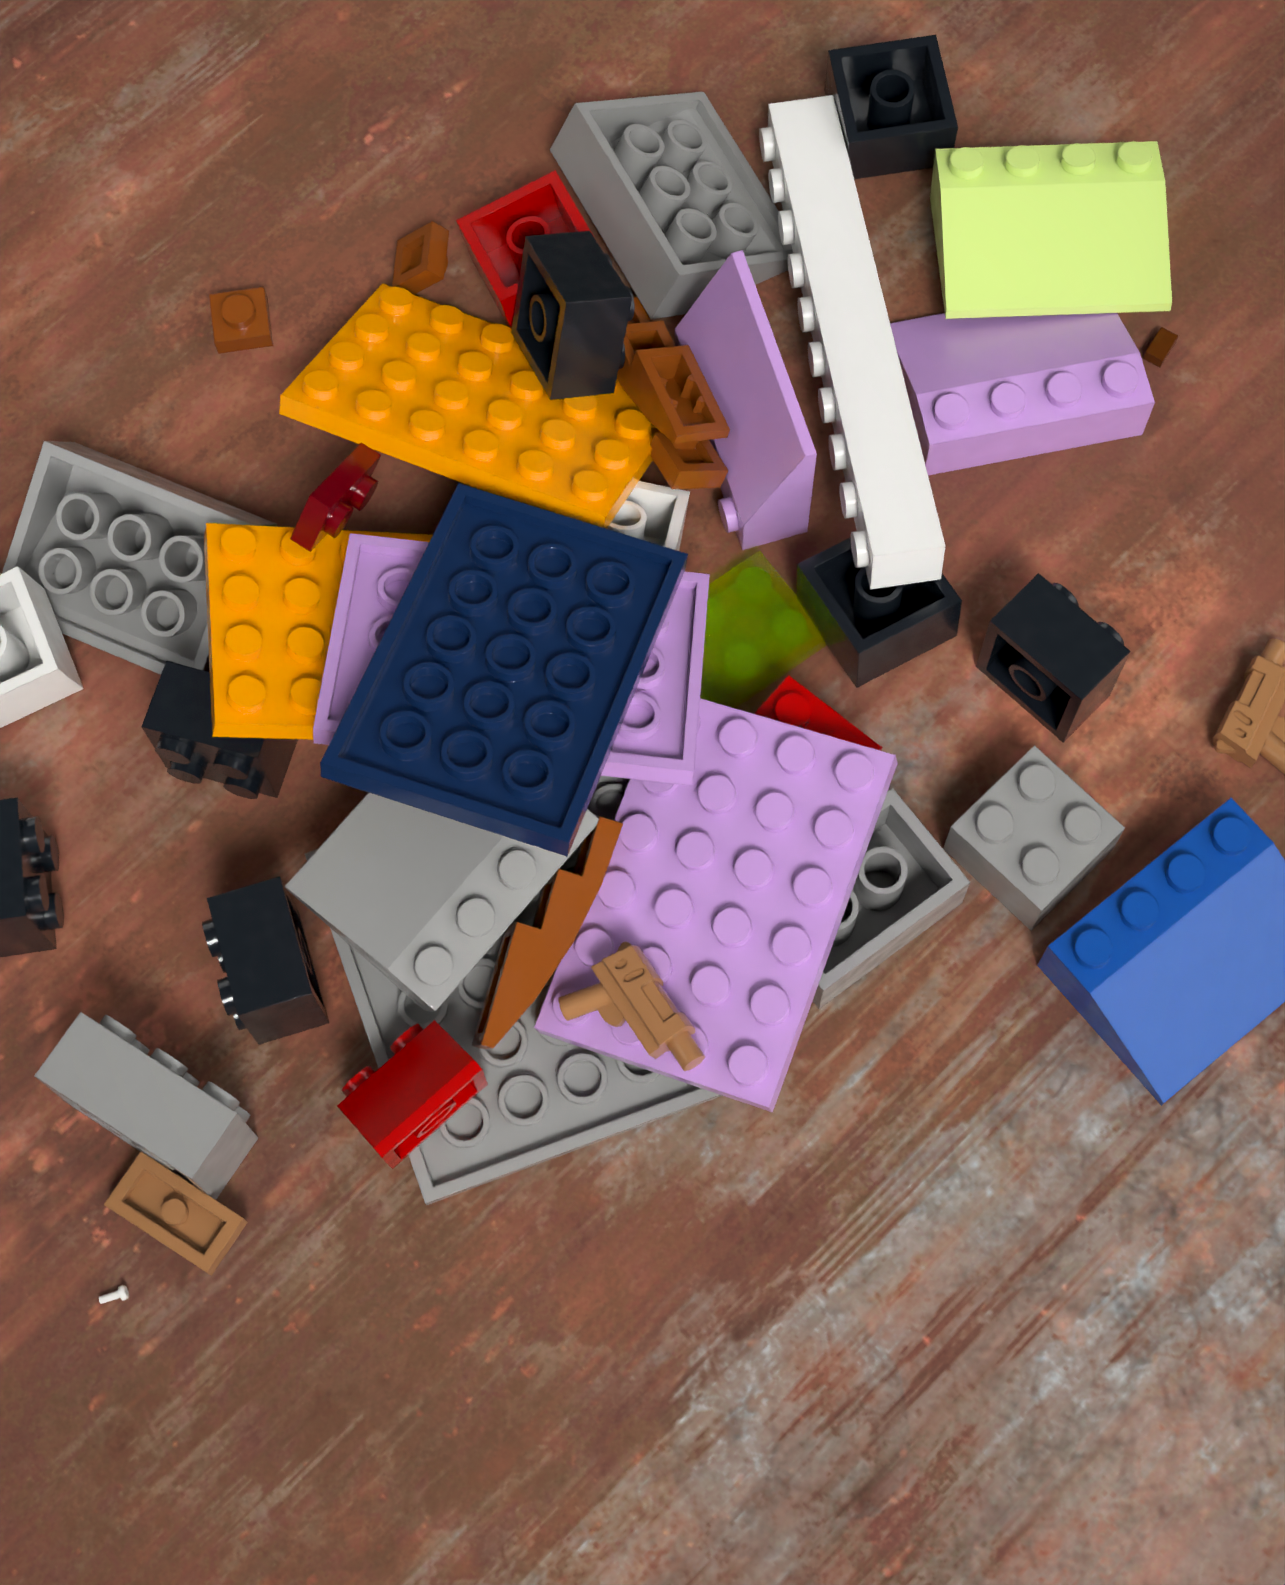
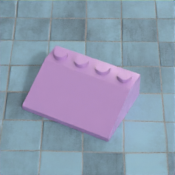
M741 250L729 255L675 328V346L689 345L730 428L727 438L709 441L729 470L720 487L724 497L718 500L721 520L727 533L736 531L741 549L745 550L808 531L817 453L744 252Z
M945 313L890 323L928 475L1139 436L1143 434L1155 404L1140 352L1117 313L945 319Z

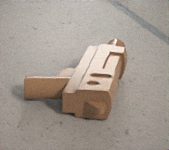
M1272 638L1267 641L1261 656L1257 655L1250 661L1244 674L1245 682L1236 700L1228 706L1213 737V745L1216 752L1226 753L1237 762L1241 761L1249 768H1252L1259 754H1261L1285 775V717L1278 716L1285 702V668L1282 667L1285 661V642Z
M629 942L621 943L616 953L603 958L601 962L591 966L600 983L559 997L560 1009L567 1021L597 1010L605 1022L613 1027H620L627 1021L651 1057L657 1059L665 1052L671 1051L683 1071L695 1068L705 1059V1055L691 1036L695 1033L694 1026L685 1013L679 1012L662 987V979L641 948L631 945Z

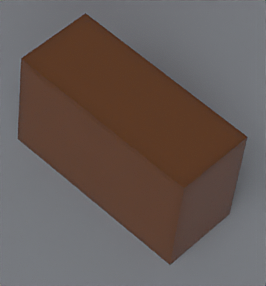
M1161 327L1146 350L1143 359L1160 368L1176 344L1178 335Z

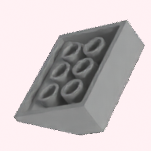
M704 92L574 104L550 151L650 319L686 314L733 252L743 250L755 285L788 271V254H793L791 244L782 245L778 226L779 211Z
M44 441L2 573L18 566L45 589L62 634L160 675L166 661L210 672L204 554L206 523L275 527L277 524L76 442Z
M368 792L284 887L424 1011L435 1012L596 827L599 819L587 809L568 857Z

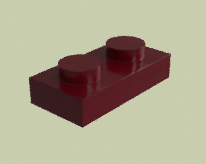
M361 443L310 494L290 539L311 552L327 534L336 538L347 524L353 509L361 511L374 494L379 481L371 476L381 454Z

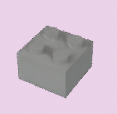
M1034 745L950 827L943 849L1032 931L1114 849L1125 827Z

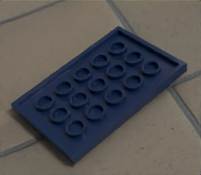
M458 483L320 762L321 777L568 857L685 572L688 554Z

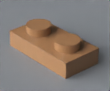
M143 1152L139 1153L104 1203L107 1208L210 1276L213 1275L248 1223L243 1217Z

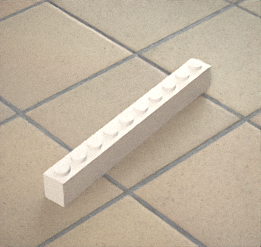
M829 95L768 104V127L759 129L761 155L763 162L772 161L774 169H769L768 173L772 202H782L783 211L778 212L782 245L791 244L793 254H788L790 283L792 288L801 287L803 297L798 298L800 327L802 332L811 331L813 342L808 343L812 377L821 376L824 388L818 389L821 419L823 423L832 422L834 435H829L831 464L833 470L843 469L845 482L840 483V501L843 516L845 519L854 517L857 531L851 532V549L855 567H865L870 590L939 580L942 576L945 542L834 97Z

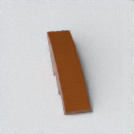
M634 297V316L631 321L627 322L624 338L625 363L623 368L618 370L617 380L645 417L673 444L727 438L730 428L689 345L675 346L664 321L650 322L638 297Z
M600 816L597 817L599 820L596 827L581 843L573 873L558 869L543 887L532 926L515 922L506 929L472 1042L473 1047L493 1049L538 997L573 944L603 883L623 823Z

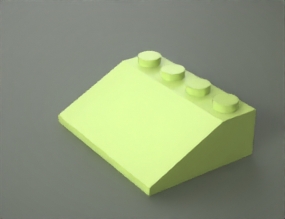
M1157 141L935 149L930 202L945 319L1171 310L1172 291L1166 185Z

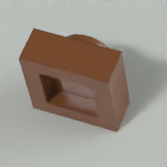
M432 221L397 240L392 287L404 288L414 295L443 280L448 266L447 247L449 230Z
M264 287L209 294L214 343L218 354L273 346L268 298Z
M655 433L650 443L652 448L650 456L671 489L720 488L729 471L709 440L673 444L663 433Z

